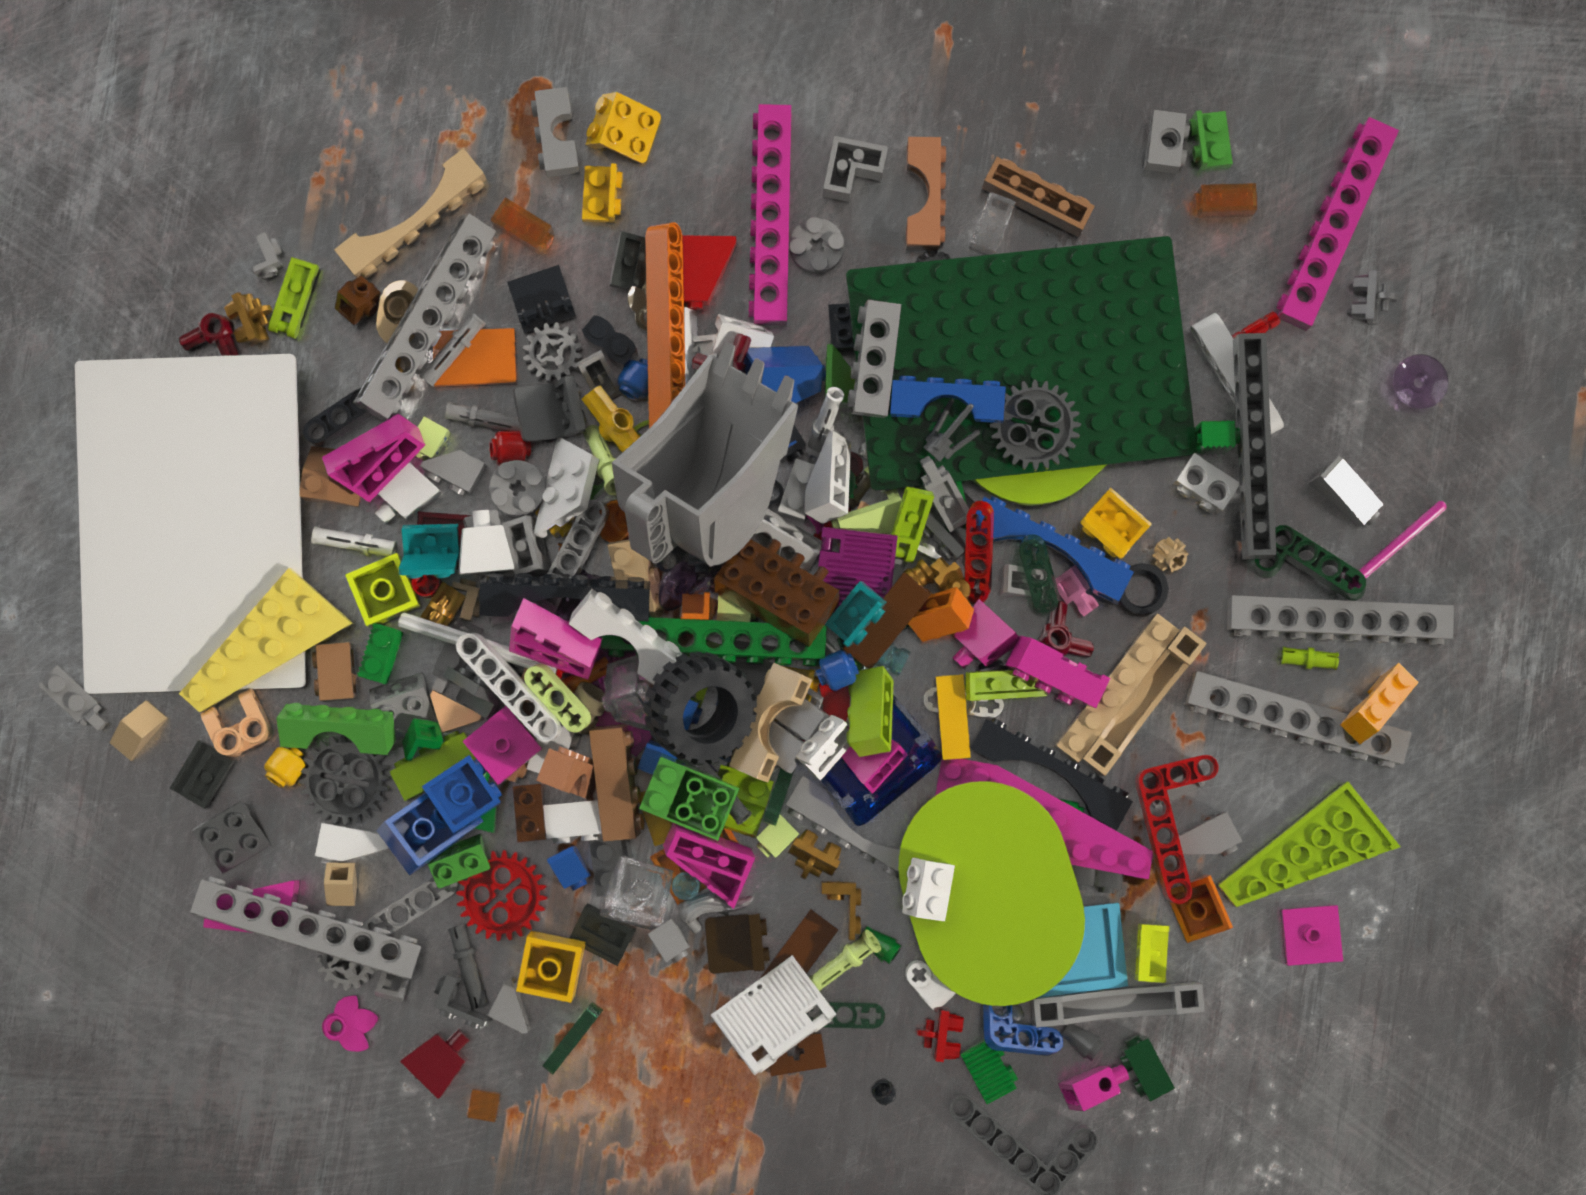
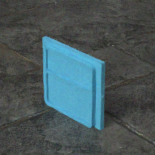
M1119 903L1084 906V937L1080 952L1073 966L1055 987L1037 998L1128 987Z

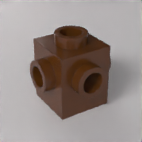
M361 275L353 281H347L337 291L334 309L355 325L365 317H371L377 312L381 292L373 283L368 282Z

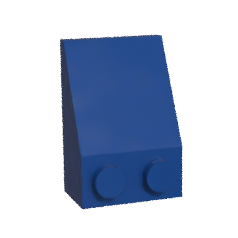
M425 793L385 820L376 831L410 876L480 825L483 819L480 817L453 834Z

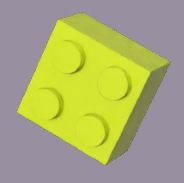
M398 553L345 574L363 620L369 628H373L372 624L374 623L383 624L400 617L402 613H409L422 607L417 593L412 588L411 578H407L406 575H399L398 568L402 556Z

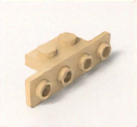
M629 539L610 542L607 546L616 580L641 577L644 578V581H650V616L660 618L664 614L666 604L664 596L660 594L658 588L660 582L658 569L654 568L651 561L631 549Z

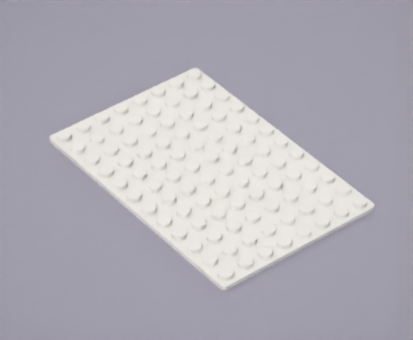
M292 354L88 360L75 363L84 690L88 694L182 691L288 568H292L303 578L296 357ZM305 652L241 689L303 687L306 683Z

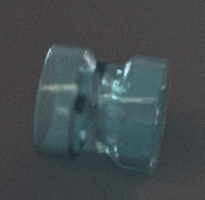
M892 643L875 665L879 667L886 666L890 668L891 673L899 676L911 651L905 648L899 649Z
M681 872L672 882L673 893L682 900L694 898L701 887L700 881L687 872Z

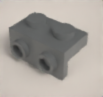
M448 666L443 676L461 687L456 700L489 720L498 708L501 701L500 698L480 677L476 676L474 678L476 675L474 672L462 666L459 671Z

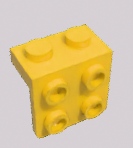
M618 92L602 94L596 102V114L593 122L587 129L585 145L593 149L608 148L638 163L646 162L661 119L660 113Z
M1111 487L1080 521L1083 525V531L1089 537L1097 538L1104 544L1103 548L1108 554L1113 557L1118 556L1121 559L1152 525L1150 521Z

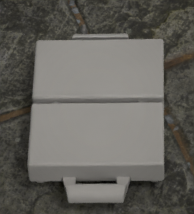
M810 687L807 693L817 700L815 705L805 698L802 705L791 706L782 710L771 724L769 733L770 743L774 752L779 756L772 774L779 768L792 774L800 762L795 756L804 743L801 739L805 741L811 739L819 730L820 724L830 717L820 709L824 697Z

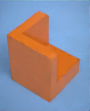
M704 592V594H682L681 619L710 620V592Z

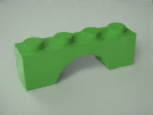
M291 703L286 704L276 718L280 747L307 749L317 734L336 732L349 738L356 745L360 753L388 755L396 741L393 712L380 709L363 710L353 707L336 708L328 707L327 705L309 706Z

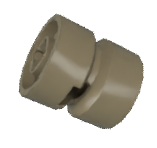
M581 682L573 694L589 710L591 722L588 727L578 733L588 735L589 731L599 721L598 716L603 715L611 700L596 685ZM570 704L567 708L563 709L562 711L564 713L567 712L568 709L572 707V705ZM580 714L574 715L573 723L579 722Z

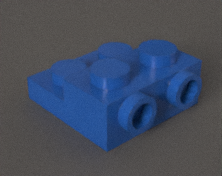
M470 755L422 786V789L453 834L501 803L499 797L502 796L500 790L493 781L491 783L487 782L483 776L486 773L485 768L477 759L472 760Z

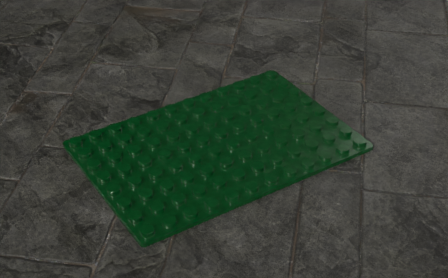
M1169 236L868 267L847 271L846 283L854 345L856 334L861 335L862 324L858 323L860 306L864 307L867 300L901 304L892 384L893 380H899V376L916 377L918 382H927L929 377L943 378L944 383L955 384V379L972 380V385H983V381H998L1000 386L1006 387L1005 393L1012 396L1011 387L1015 386L1020 391L1023 381H1025L1028 388L1032 387L1034 380L1037 381L1040 388H1042L1045 381H1048V390H1052L1058 385L1057 394L1060 396L1067 392L1068 395L1064 401L1066 403L1070 401L1075 402L1070 409L1071 412L1078 411L1080 413L1073 419V421L1081 423L1079 428L1073 429L1080 436L1078 439H1070L1074 443L1075 448H1065L1069 456L1064 458L1059 455V465H1055L1050 460L1048 470L1043 467L1042 463L1039 464L1037 471L1033 470V466L1028 463L1025 470H1022V461H1018L1013 466L1012 460L1014 457L1010 455L1008 458L1003 459L1002 457L1006 450L1004 448L996 450L995 448L1000 443V440L991 439V436L997 433V430L990 428L991 422H975L971 411L948 438L952 442L950 448L975 430H979L980 434L957 450L949 459L944 457L939 462L923 448L927 443L925 439L933 430L949 399H953L954 403L937 435L940 432L944 434L967 406L954 398H940L928 404L920 418L891 417V384L888 416L878 418L862 415L870 485L874 491L906 488V486H923L921 477L925 476L926 472L920 460L927 456H930L937 468L943 465L945 470L950 473L953 481L958 482L1186 456L1197 452L1173 244ZM873 324L870 326V333L873 337H883L884 331L880 325ZM855 351L856 362L858 361L859 351ZM875 352L867 353V362L872 366H878L880 364L879 355ZM867 379L863 382L865 392L869 394L876 392L877 386L874 381ZM1022 402L1017 406L1018 412L1022 415L1027 416L1033 412L1030 403ZM1048 409L1045 411L1047 421L1057 422L1060 419L1057 410ZM1011 418L1013 423L1032 426L1031 431L1037 432L1038 428H1042L1056 434L1059 433V429L1040 426L1037 419H1034L1032 423H1027L1017 418ZM1014 429L1010 433L1011 439L1015 442L1020 443L1026 439L1025 432L1021 429ZM1041 436L1038 438L1040 448L1047 450L1053 446L1050 437Z

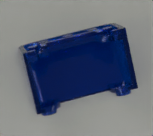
M894 694L891 739L907 753L906 758L873 794L860 782L842 757L819 780L857 826L864 825L933 770L942 758V754L933 739Z

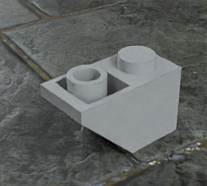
M458 450L422 461L420 467L426 471L425 477L436 483H439L440 479L450 484L448 489L463 496L465 492L470 495L473 494L487 465L473 456Z

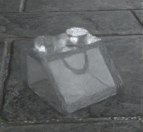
M638 655L607 664L606 676L603 679L605 695L602 697L605 710L612 714L616 722L651 731L646 726L645 717L649 715L644 712V703L649 701L646 693L648 687L652 688L653 684L637 673L639 667Z
M621 856L605 889L600 916L651 931L663 925L674 871Z

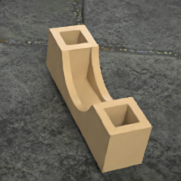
M773 663L772 668L766 673L765 684L761 693L757 696V707L753 709L757 713L756 720L751 722L750 725L752 731L749 737H744L742 740L744 744L739 749H733L729 764L730 767L767 783L779 758L770 743L769 733L771 724L775 717L785 708L802 705L812 683V679L776 663Z

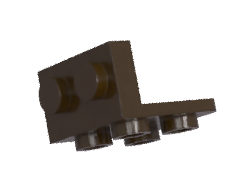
M760 913L710 917L705 920L708 966L712 974L749 970L764 971L765 964H770L769 947H763L762 936L767 935L766 918L760 919Z

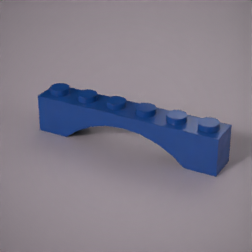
M991 496L990 499L983 498L982 501L988 502L994 510L993 543L1004 540H1027L1049 546L1066 556L1078 567L1087 580L1092 593L1116 605L1118 604L1134 573L1129 570L1131 567L1129 564L1119 559H1115L1113 562L1105 558V552L1091 546L1090 549L1079 545L1081 541L1069 534L1062 536L1054 532L1056 528L1043 521L1038 524L1030 520L1031 516L1020 509H1016L1014 512L1006 508V503L996 497ZM977 510L976 514L979 516L977 526H981L984 516L982 511Z

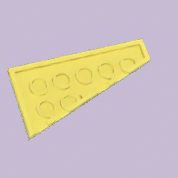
M288 568L182 689L179 695L197 711L203 712L353 623L292 568Z

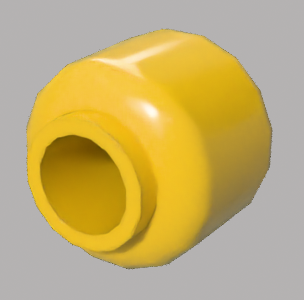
M277 747L264 764L265 777L280 788L293 786L301 776V770L306 768V764L302 759L304 754L297 748Z

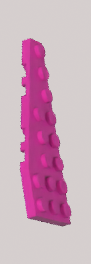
M967 759L941 760L935 796L948 788L968 782L989 781L1012 786L1033 797L1049 812L1062 834L1071 865L1149 879L1154 854L1152 850L998 765Z

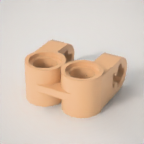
M248 689L238 694L246 717L229 728L225 726L215 707L200 713L214 748L222 755L238 757L256 745L265 744L272 736V725L253 689ZM255 723H259L261 725V732L257 737H252L250 728ZM234 735L236 744L232 749L228 750L225 746V741L229 736Z

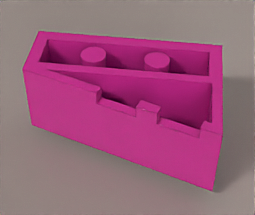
M397 414L328 453L322 459L328 476L370 502L425 446L419 427L400 414Z
M523 598L511 626L509 652L588 680L600 652L602 639L597 637L590 640L569 625L568 621Z
M1019 636L1005 666L1014 670L1012 675L1026 682L1028 679L1036 682L1035 688L1047 694H1050V691L1058 695L1056 699L1068 706L1077 703L1097 708L1111 679L1103 674H1095L1087 670L1086 665L1080 662L1077 664L1051 647L1025 636Z
M672 823L663 844L666 856L691 876L706 885L710 891L716 893L734 909L755 860L752 849L721 837L717 841Z
M300 880L252 889L254 890L252 895L263 898L265 893L281 898V904L291 906L292 902L298 903ZM229 895L221 896L217 902L218 908L220 910L230 909L233 905V898ZM255 903L249 904L245 909V915L250 919L258 917L261 912L260 906ZM277 912L272 918V923L276 927H283L288 922V915L285 912ZM204 918L203 928L248 932Z

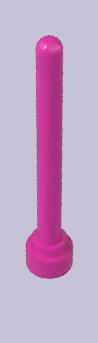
M1443 501L1437 502L1359 571L1365 578L1370 576L1444 512L1447 507L1446 503ZM1358 582L1349 583L1348 588L1351 590L1354 587L1358 588Z

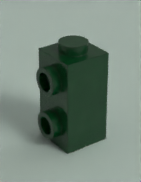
M1138 1034L1124 1041L1126 1046L1120 1049L1123 1054L1120 1057V1061L1127 1072L1132 1071L1137 1081L1133 1082V1085L1140 1098L1145 1096L1151 1102L1175 1089L1148 1037H1140Z

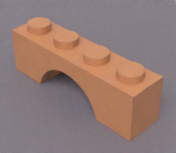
M908 137L907 171L914 173L924 182L928 192V201L922 210L907 217L906 250H939L940 243H945V226H940V216H945L946 201L941 199V189L946 187V173H941V162H946V146H941V137Z
M559 746L558 751L549 748L536 781L590 800L596 786L593 759Z

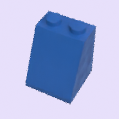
M809 346L748 349L744 359V364L747 365L745 368L746 375L754 359L758 358L765 364L761 384L777 392L784 376H789L794 379L791 399L794 403L821 392L822 381L826 379V369Z

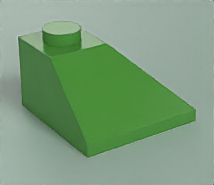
M827 344L825 397L830 387H837L844 393L839 409H852V407L847 406L849 390H854L855 379H851L852 368L833 344Z

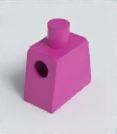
M980 599L973 606L974 612L969 629L954 634V637L963 647L952 658L963 669L975 658L985 667L989 666L1011 650L1019 638L1017 633Z
M891 739L890 752L859 757L854 749L849 747L841 757L860 782L873 794L908 754L897 742Z
M1122 1064L1112 1069L1110 1066H1097L1062 1081L1058 1085L1069 1110L1084 1112L1120 1094L1121 1090L1118 1085L1129 1080V1075Z

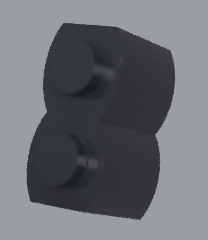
M594 315L582 329L587 343L593 349L601 350L602 353H605L609 361L616 367L623 369L630 360H635L638 357V351L633 341L626 335L615 332L613 326L606 319Z

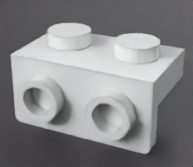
M833 715L820 724L819 730L811 739L803 743L800 751L795 756L819 780L827 774L849 748L846 739V733L849 731L846 727L847 723Z
M912 858L911 865L907 871L908 882L906 893L902 899V912L917 918L945 921L955 865Z

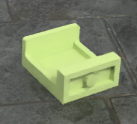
M896 489L886 491L887 500L848 512L844 516L831 520L832 527L891 535L902 499ZM901 542L899 544V546L906 547L907 545L906 543Z

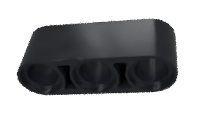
M361 388L354 390L310 419L304 425V437L312 445L324 447L372 416V414L358 408L353 403ZM341 411L346 412V421L342 424H336V414ZM316 427L324 428V434L320 439H312V431Z

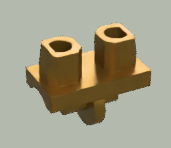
M237 292L231 295L233 301L224 307L225 312L230 320L240 318L243 325L234 330L236 341L245 344L253 341L264 342L268 340L269 337L264 326L269 324L266 316L273 312L271 305L262 306L260 299H254L252 294L242 295L241 292Z
M940 557L930 565L929 568L936 577L934 582L938 592L957 587L964 597L968 599L971 592L970 586L965 581L961 568L955 561L949 565Z
M442 582L420 618L448 627L464 603L466 596L445 582Z
M808 829L801 834L799 839L796 838L788 851L789 854L798 858L794 865L804 870L800 877L806 879L808 874L811 873L819 878L822 871L832 876L841 862L838 859L842 848L828 842L824 851H820L813 847L818 836Z

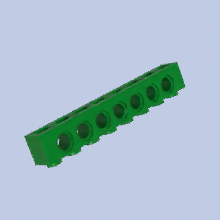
M649 617V622L638 621L643 626H650L656 633H664L666 635V642L674 643L682 655L685 654L686 656H690L691 652L700 651L703 654L706 652L715 654L729 663H735L736 658L747 659V663L763 664V660H775V663L778 665H791V661H803L802 665L808 667H818L819 660L826 656L827 626H823L810 647L806 646L803 651L794 652L790 649V644L795 639L769 623ZM683 634L694 636V642L691 646L682 647L679 644V639ZM616 635L602 636L601 649L603 652H608L609 657H624V653H636L635 657L639 658L634 646L624 643V638ZM712 635H718L722 638V643L717 648L707 646V640ZM740 636H745L750 640L749 646L744 650H739L734 646L735 640ZM766 638L776 639L778 641L776 649L773 651L763 649L762 643Z

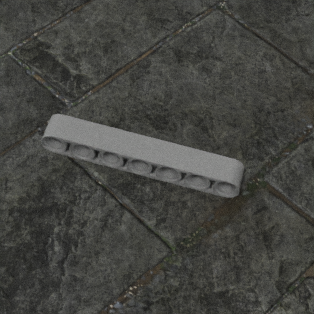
M589 500L587 510L575 519L547 574H556L560 578H571L574 575H579L608 520L609 508L604 502ZM593 505H598L602 509V515L598 520L594 521L589 516V509ZM581 529L586 530L589 534V540L584 545H580L576 541V534ZM568 554H572L576 559V565L571 570L566 569L563 565V559ZM566 597L547 598L532 603L538 606L545 603L549 606L551 613L558 615ZM507 662L516 673L524 672L525 667L518 668L513 663Z

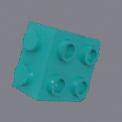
M458 524L402 526L403 557L398 568L399 575H406L407 578L411 579L420 578L423 575L445 578L455 573L460 558Z

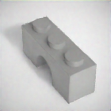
M561 87L535 91L536 100L531 101L533 117H538L539 127H534L536 142L542 143L543 153H538L540 170L545 169L548 178L580 173L575 141H560L553 136V131L558 124L573 121L568 88Z

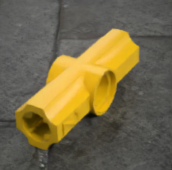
M601 385L594 388L581 399L600 423L599 433L608 442H614L622 453L640 438L633 428L634 421L632 415L627 410L618 408Z

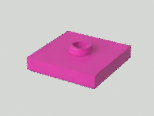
M507 706L503 707L463 740V743L498 785L542 750V747Z
M1338 905L1281 909L1287 966L1343 961Z

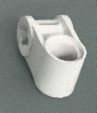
M913 960L905 967V977L936 1013L956 994L945 986L923 961ZM914 968L918 970L924 968L922 971L923 979L920 980L916 977L913 980L914 973L912 970Z

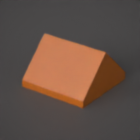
M1202 875L1190 880L1192 895L1187 902L1183 904L1170 902L1187 943L1233 928L1211 875ZM1182 885L1171 888V894L1175 899L1183 896L1184 888Z

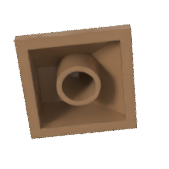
M311 446L302 470L300 498L304 501L359 507L360 496L327 474L322 457L335 449Z

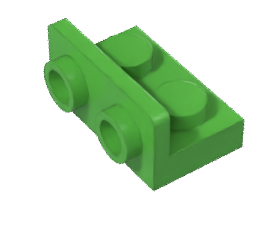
M1201 110L1195 111L1192 119H1189L1190 136L1195 138V146L1192 147L1193 161L1198 162L1199 170L1231 167L1233 161L1226 111L1203 114Z
M481 834L454 843L428 863L438 888H443L490 869V864L485 854V843Z

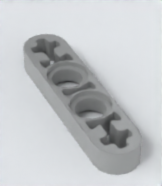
M432 878L367 919L363 923L362 928L370 930V923L373 922L375 925L382 923L385 920L381 916L385 914L387 922L393 927L390 930V936L453 896L458 891L460 883L451 884L452 890L450 892L447 889L438 892L437 894L441 898L436 900L435 893L428 887L430 884H433V888H437L435 880ZM421 891L427 892L430 896V903L424 908L419 907L415 902L416 894ZM397 906L403 907L407 913L406 919L401 923L395 922L391 917L392 910ZM388 925L382 928L389 931Z

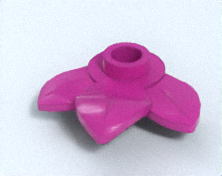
M347 996L339 1000L335 1006L334 1013L326 1016L322 1023V1031L328 1039L339 1041L344 1049L355 1052L364 1051L369 1048L364 1033L371 1030L378 1021V1016L368 1009H358L357 996ZM334 1021H338L342 1025L339 1032L334 1031L332 1028Z

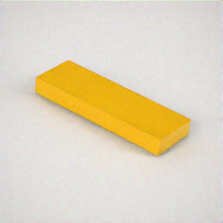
M964 674L936 676L942 760L971 758Z

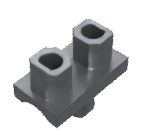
M1369 270V275L1354 276L1353 291L1354 293H1367V302H1353L1351 314L1353 318L1367 320L1369 325H1377L1379 302H1381V311L1388 312L1389 303L1398 301V295L1390 293L1391 284H1382V292H1380L1381 276L1378 275L1377 270Z

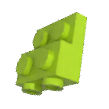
M730 762L727 763V766L720 765L718 772L720 778L740 788L737 797L752 812L751 816L739 825L729 814L724 828L756 838L774 781L769 780L767 783L730 767Z

